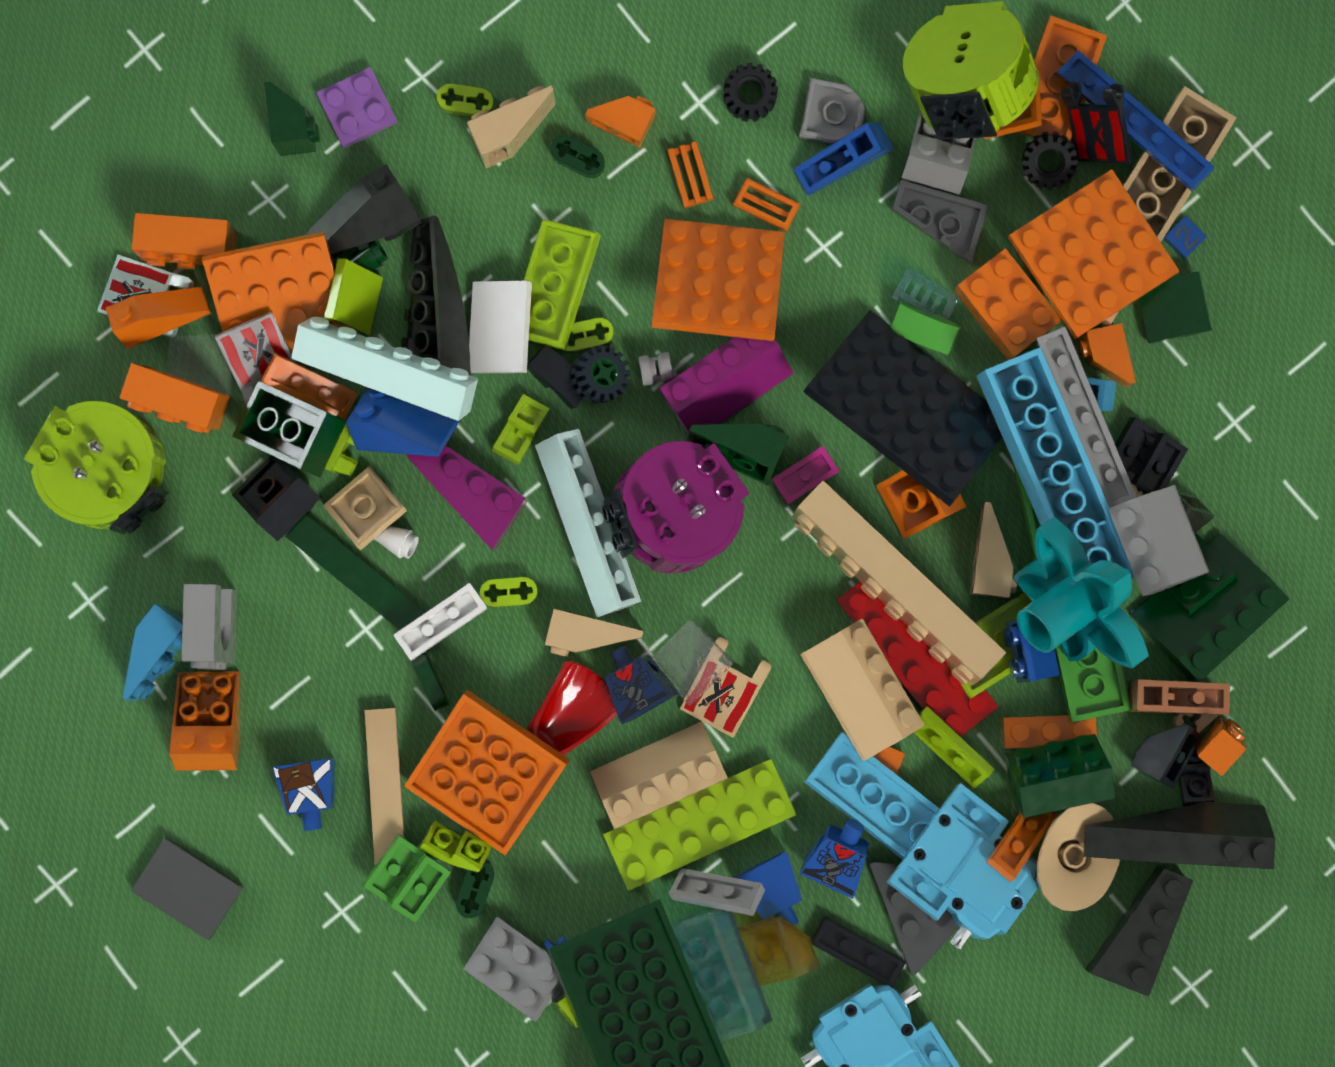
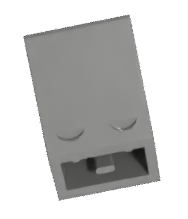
M920 111L902 179L960 195L969 170L976 138L938 140L935 131L926 123Z

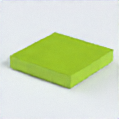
M338 258L324 318L343 327L352 328L360 335L370 336L383 277L347 259Z

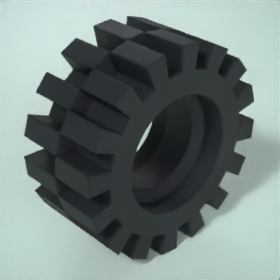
M747 63L745 67L741 64L737 66L735 71L732 70L729 73V77L724 82L723 101L727 105L726 109L729 113H734L733 117L737 119L741 117L745 122H748V119H753V122H755L760 117L765 118L768 116V112L773 110L777 99L778 86H776L775 76L772 77L771 71L768 68L765 71L762 69L763 65L760 64L757 67L752 66L753 63ZM746 82L758 84L762 90L761 98L755 103L744 102L738 93L742 84Z
M1048 131L1042 132V135L1034 136L1033 140L1027 143L1026 149L1023 151L1022 166L1025 176L1027 175L1028 181L1031 184L1035 183L1036 187L1040 189L1042 187H1047V190H1052V187H1057L1058 189L1065 182H1070L1072 175L1076 173L1078 163L1077 151L1072 141L1070 142L1065 135H1058V132L1054 131L1053 134H1048ZM1049 149L1057 151L1062 157L1060 167L1052 172L1044 171L1038 165L1039 155Z

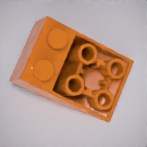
M178 672L169 751L175 771L237 770L240 743V672Z

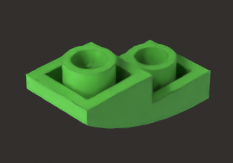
M903 302L899 305L891 328L897 335L907 340L949 355L961 326L938 314L929 315Z

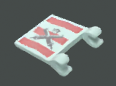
M117 255L97 311L108 315L106 307L131 296L169 291L171 286L178 289L194 288L195 282L188 277ZM178 328L163 335L175 338Z

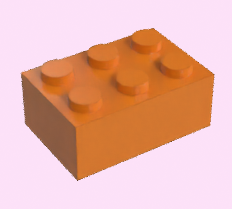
M135 213L132 250L141 260L147 261L146 264L149 266L165 267L166 262L177 263V267L182 269H195V265H203V256L236 250L238 232L228 220Z
M1006 248L958 284L953 291L1007 360L1017 357L1035 343L1036 338L1045 335L1062 321L1061 317Z
M131 363L119 398L128 401L126 406L128 408L143 413H152L154 410L157 411L156 417L171 423H181L182 420L186 422L185 428L200 433H209L210 429L220 430L231 395L146 365Z

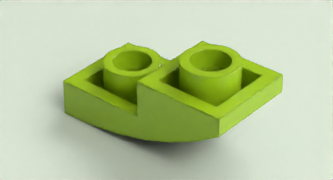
M434 821L419 847L420 850L439 860L476 872L482 869L492 848L489 844L468 831H465L460 836L437 821Z

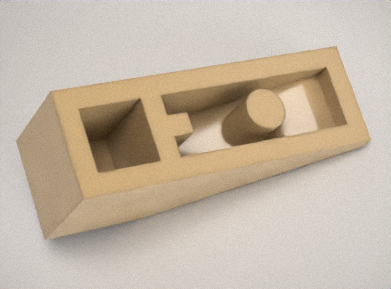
M984 502L980 508L969 594L1008 599L1010 598V593H1015L1017 586L1013 579L1015 576L1013 575L1014 567L991 502Z
M554 609L545 645L551 647L550 653L568 657L569 651L578 653L640 639L643 637L644 631Z

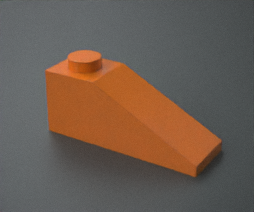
M202 287L134 295L106 307L112 332L127 349L211 314Z

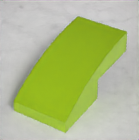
M523 394L492 447V451L519 466L550 408Z

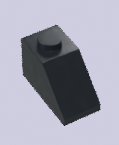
M1183 724L1148 737L1144 740L1142 746L1136 750L1131 766L1143 775L1173 789L1202 735L1191 726Z

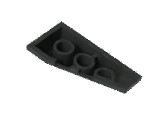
M385 164L360 179L305 235L325 231L331 259L341 256L344 250L356 246L359 250L368 248L369 242L384 238L385 241L396 239L422 222L388 165Z

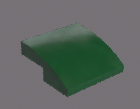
M1199 271L1175 275L1139 298L1149 344L1212 331Z

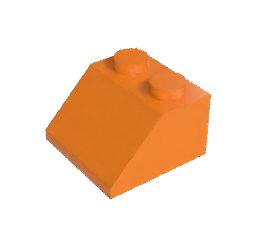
M903 470L876 485L903 539L967 507L960 494L949 507Z

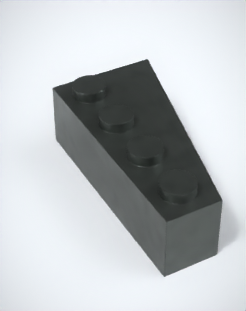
M1157 866L1134 898L1135 900L1122 915L1111 935L1103 942L1097 955L1084 970L1149 997L1193 880Z

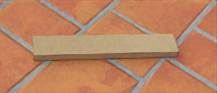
M396 708L364 710L375 865L397 834L405 838Z

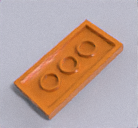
M1050 15L1034 58L1036 67L1039 70L1042 126L1017 133L1033 138L1036 135H1042V132L1048 131V134H1053L1054 131L1058 132V135H1065L1069 141L1071 140L1072 130L1068 108L1061 97V89L1069 86L1058 77L1057 71L1078 50L1097 65L1107 35ZM1081 97V104H1083L1085 100L1083 97Z

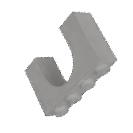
M184 584L182 661L191 662V668L227 670V664H235L236 590L221 589V586L216 584Z

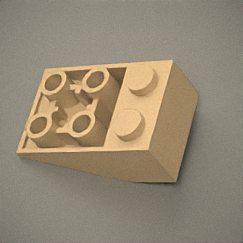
M543 85L535 87L527 92L528 96L519 100L516 98L507 99L499 105L500 108L491 112L483 110L471 117L472 120L468 121L467 124L485 168L514 157L556 105L552 86L547 88Z

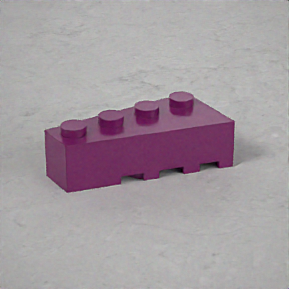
M446 445L439 457L407 454L406 457L494 552L526 505V498Z

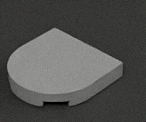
M810 78L799 138L834 144L860 128L865 116V109L861 99L851 87L845 84Z

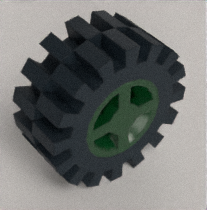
M599 346L582 353L579 356L580 358L575 360L573 365L576 367L571 369V375H575V378L571 381L572 385L577 384L579 387L575 390L577 394H584L582 399L586 401L592 399L591 403L597 404L601 402L602 404L619 397V395L625 392L626 389L624 387L628 386L630 382L626 377L631 375L630 370H625V366L629 363L627 359L621 361L620 358L623 354L620 351L614 353L615 348L613 347L605 349V346Z

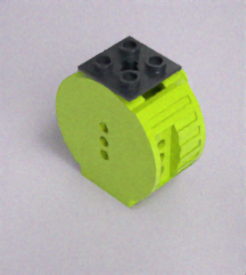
M1004 1L945 6L943 15L934 17L916 32L907 45L903 56V71L923 118L935 131L938 140L997 136L996 131L1000 127L1008 125L1026 110L1038 89L1039 74L1018 19L1006 9Z

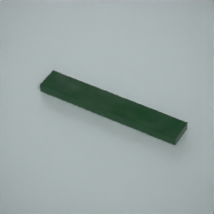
M307 514L287 534L286 538L397 629H403L426 613Z

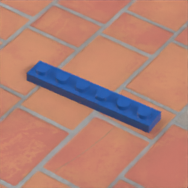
M1079 50L1057 71L1058 77L1066 84L1079 82L1082 86L1081 97L1090 104L1107 105L1103 99L1104 90L1111 89L1110 86L1112 84H1118ZM1124 89L1123 109L1128 137L1193 192L1214 170V166Z

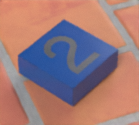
M1185 216L1165 235L1163 240L1185 259L1207 236Z

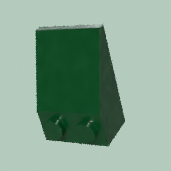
M763 424L692 425L687 442L701 444L704 450L715 443L734 471L769 486L784 453L789 436L784 434V430L771 424L768 426Z

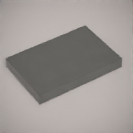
M164 838L131 891L209 941L244 887L168 838Z

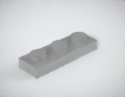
M681 868L669 891V895L674 901L753 916L765 889L762 883Z

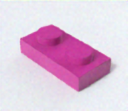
M822 446L771 480L787 505L817 487L822 481L825 482L840 471L824 446Z

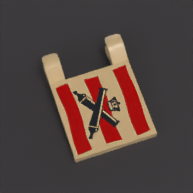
M719 637L690 688L680 710L734 738L769 674L771 664L765 660L760 661L752 678L720 661L728 646V641Z

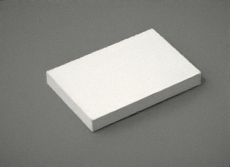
M473 282L469 336L471 373H527L532 282Z

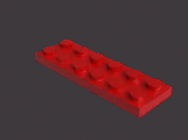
M861 582L857 583L836 600L853 623L860 619L864 620L896 677L923 710L926 706L929 707L960 737L999 707L986 690L969 699L961 683L952 675V671L945 661L943 663L938 662L929 653L930 647L923 640L918 642L913 639L906 631L908 626L900 619L897 621L892 619L883 609L886 605L877 597L875 599L870 598L861 589L863 585Z

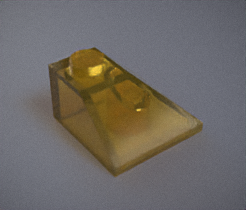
M781 916L733 928L752 987L797 978L820 967L810 937Z

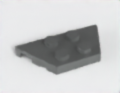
M872 861L869 863L870 869L910 974L913 976L921 970L958 927L947 909L940 919L935 921L887 883V880L899 864Z

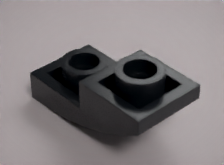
M544 345L528 362L527 369L545 388L550 387L570 409L576 408L583 400L584 394H577L575 390L579 387L577 384L572 385L571 381L575 378V375H571V369L575 367L548 345Z
M1204 738L1200 739L1179 777L1183 806L1215 801L1210 774L1211 767L1198 757L1196 750Z

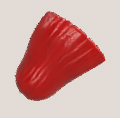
M565 661L544 702L528 724L527 731L562 755L569 753L600 731L617 715L606 682L583 664Z

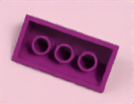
M733 337L662 386L660 394L689 434L692 425L722 424L794 373L775 339L774 341Z

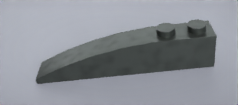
M431 216L422 219V223L414 227L412 231L410 262L414 264V269L407 282V291H411L410 309H405L404 321H408L407 338L402 337L401 347L411 350L413 355L421 358L436 359L440 362V365L448 368L466 370L471 376L469 338L458 277L438 216Z
M1200 802L1193 805L1085 825L1083 857L1274 869L1275 836L1263 805Z

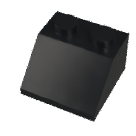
M272 455L232 494L252 519L276 541H279L285 534L289 533L293 526L321 498L285 461Z

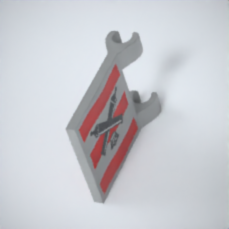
M271 311L215 335V339L242 392L246 404L255 389L253 384L262 381L261 379L274 353L295 362V360L291 359L290 349Z

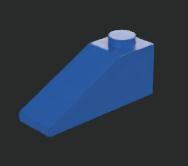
M880 122L866 123L794 168V171L806 194L811 195L867 166L894 148Z

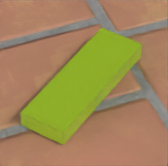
M926 706L918 713L925 726L915 731L914 734L973 789L992 774L995 769L929 707Z

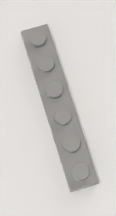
M1066 326L1036 338V342L1039 348L1041 347L1109 508L1136 498L1137 496Z

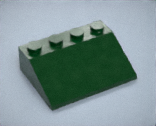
M1220 533L1207 544L1236 572V579L1191 615L1165 590L1152 594L1130 614L1135 622L1191 682H1201L1289 600L1287 595L1266 573Z

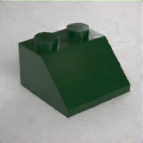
M264 82L271 143L279 155L287 156L317 152L315 142H320V132L318 124H315L314 117H310L303 106L273 83Z

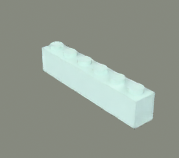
M311 317L298 325L291 359L457 421L470 413L478 378L470 376L466 370L448 368L440 365V362L436 359L421 358L413 355L409 349L402 347L394 348L384 344V341L379 338H367L356 334V330L352 328L337 327L329 324V321L322 317Z
M575 429L559 433L535 445L597 618L641 602L626 558L622 559L620 552H616L613 547L611 536L614 533L611 524L606 523L602 514L603 500L605 499L580 430Z

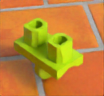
M347 423L325 469L333 474L337 471L351 476L358 461L344 455L350 444L355 446Z

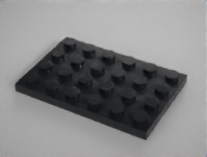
M871 310L868 311L803 391L949 507L1002 438L989 404L984 398L911 341L897 335L888 323Z

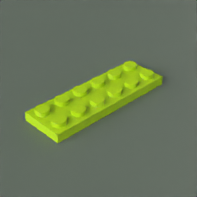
M768 759L723 781L606 832L603 836L626 888L630 891L796 816V812L772 759Z

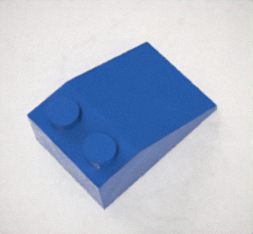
M367 388L346 421L356 450L439 457L460 420H454L371 388Z

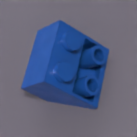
M1017 620L1005 623L1006 629H1003V639L1005 646L1011 649L1012 659L1009 660V669L1013 678L1016 677L1017 683L1060 675L1055 650L1049 653L1038 651L1025 639L1020 631Z

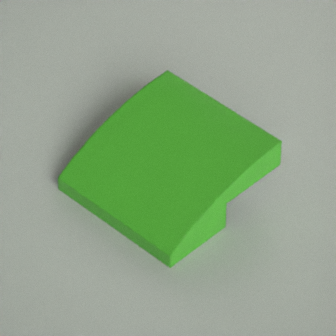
M397 834L362 885L387 902L390 907L416 923L451 874V871L429 854L420 850L412 842Z

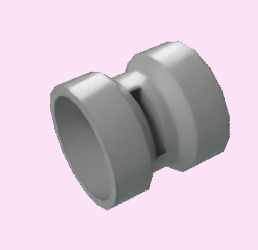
M669 352L659 353L656 357L648 355L638 356L643 386L653 385L655 381L660 380L667 383L673 379ZM655 362H658L659 376H657Z

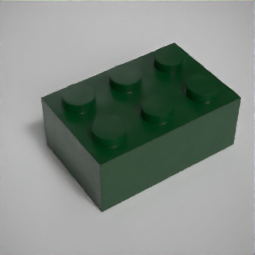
M258 381L232 436L301 470L321 477L346 421Z
M1096 734L1080 735L1073 739L1059 742L1053 741L1045 745L1020 748L1016 751L1005 753L1009 784L1024 818L1115 798L1112 767Z

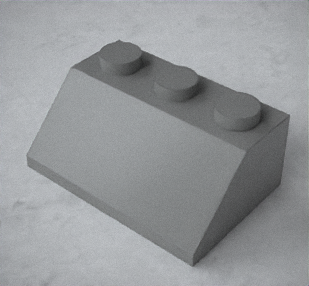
M1175 485L1138 496L1109 508L1110 515L1142 596L1155 594L1209 572Z

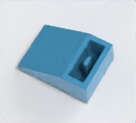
M154 604L135 629L123 692V699L126 701H140L141 698L146 700L156 688L154 681L160 674L164 676L168 673L175 663L172 658L179 649L182 650L183 618L167 606Z

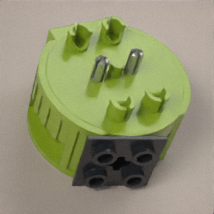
M101 401L80 402L69 406L66 411L54 406L24 457V460L34 465L31 470L32 479L43 502L62 518L90 528L110 529L121 534L126 532L130 534L143 523L141 518L149 511L154 513L166 502L164 497L169 494L166 490L161 489L164 465L167 460L159 437L141 418L111 403Z

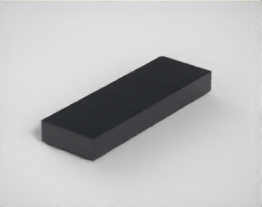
M826 916L823 917L810 941V944L876 981L891 987L894 986L906 963L902 958Z

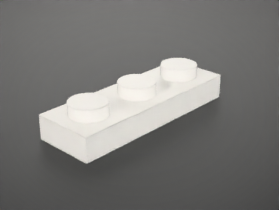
M469 583L393 636L410 661H412L487 610V607Z

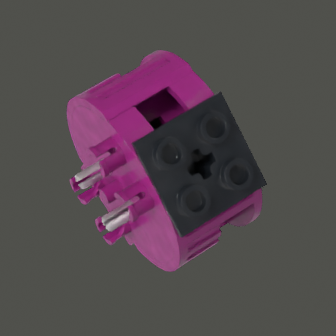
M674 441L650 449L622 474L613 492L603 500L602 514L606 523L611 524L614 533L611 536L612 544L615 551L620 552L622 559L631 554L640 562L648 565L652 571L666 574L684 573L705 564L730 545L736 537L743 519L744 504L741 500L749 495L750 492L715 443L704 450L701 444Z

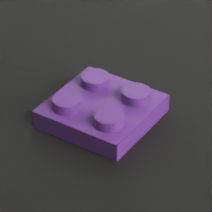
M371 67L316 92L343 149L398 123Z

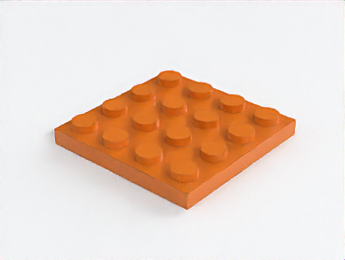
M1112 169L1008 236L1075 339L1180 272Z
M665 219L652 328L774 341L785 232Z
M325 231L203 256L202 261L222 332L271 311L292 354L298 325L311 317L324 318L335 273ZM328 320L329 324L335 325L337 327H343L331 320Z
M467 689L404 787L506 856L570 759Z

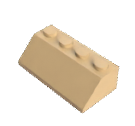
M863 619L858 620L800 654L862 761L869 759L925 726Z
M702 721L590 771L614 829L728 778Z

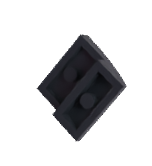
M1130 417L1115 443L1131 484H1134L1138 491H1142L1144 495L1166 488L1188 451V448L1167 434L1157 432L1136 417Z

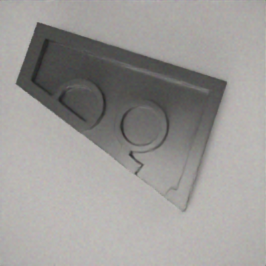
M900 180L892 212L971 264L988 205Z

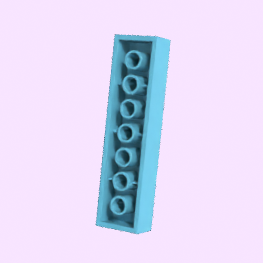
M1041 347L978 374L977 379L1040 526L1055 516L1078 539L1091 564L1099 560H1108L1129 570L1131 578H1134V573L1110 515L1109 505Z

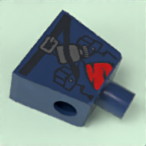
M626 645L610 654L618 670L606 676L605 680L621 724L638 718L679 694L675 686L650 655L641 656L634 660Z

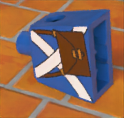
M335 758L273 767V773L287 815L301 813L304 831L322 829L320 810L334 808Z

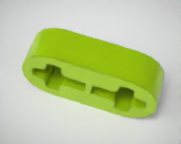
M445 84L437 92V102L440 109L449 114L472 117L480 111L488 110V112H491L494 109V100L491 93L483 88ZM450 92H454L455 97L463 99V102L453 101L452 106H448L443 96L447 97ZM479 96H483L485 102L489 104L488 106L484 105L482 110H477L476 104L468 103V100L478 101Z
M604 318L574 323L572 328L573 335L584 334V338L576 339L574 346L569 347V344H567L566 350L563 351L577 353L594 347L608 345L614 337L612 324ZM597 325H602L603 329L609 330L608 333L604 334L605 339L599 340L596 335L587 337V333L595 332Z
M527 577L492 579L482 584L479 595L484 604L489 607L528 605L535 601L538 596V588L535 582ZM525 582L527 587L533 589V593H529L527 599L522 600L519 594L511 595V589L521 588V583ZM491 585H496L497 590H507V595L497 596V601L492 602L490 597L485 596V591H490Z

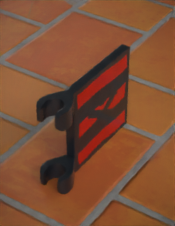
M1070 82L1068 84L1069 87L1062 88L1061 97L1068 108L1078 161L1131 164L1133 160L1123 109V85L1112 84L1110 86L1111 89L1104 90L1103 99L1107 105L1081 104L1082 86L1079 82Z

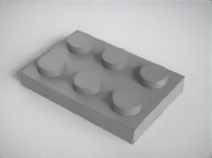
M496 917L463 968L534 1021L539 1019L560 986L547 951L499 917Z

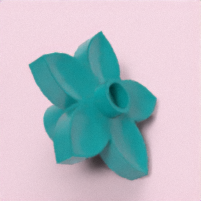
M1055 516L1037 528L1035 536L1037 559L1018 571L1013 577L1022 591L1033 601L1017 614L1018 626L1025 639L1035 649L1043 653H1049L1060 645L1069 662L1080 661L1096 648L1111 661L1129 668L1135 667L1146 659L1149 654L1141 633L1132 619L1119 607L1131 595V572L1119 564L1108 560H1099L1091 564L1078 539Z

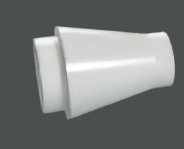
M389 526L373 540L380 543L398 558L405 557L409 559L417 547L419 538L413 534L412 530Z

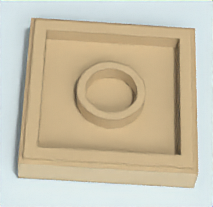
M370 466L323 504L328 513L360 550L407 511Z

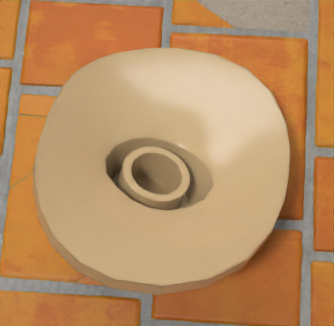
M1094 803L1067 808L1054 819L1046 833L1037 860V882L1046 900L1061 910L1077 911L1095 904L1103 897L1112 883L1120 862L1119 859L1083 857L1085 825L1114 820L1105 808Z

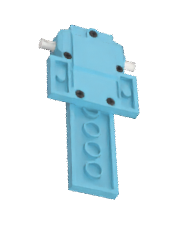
M843 732L838 735L804 781L850 819L861 823L864 826V830L902 859L887 880V883L935 921L939 920L947 909L959 928L955 936L950 940V943L960 950L969 936L975 939L986 940L995 934H1006L1039 887L1036 881L1037 862L1032 856L1029 857L1016 878L1011 882L986 863L1003 838L1000 834L1009 821L961 783L957 784L941 808H938L874 756L862 761L849 737Z
M868 983L818 1016L820 1022L812 1031V1043L815 1049L800 1057L805 1067H811L822 1059L829 1067H960L931 1020L917 1029L912 1024L907 1004L922 996L915 984L899 994L896 989L887 984L873 987Z

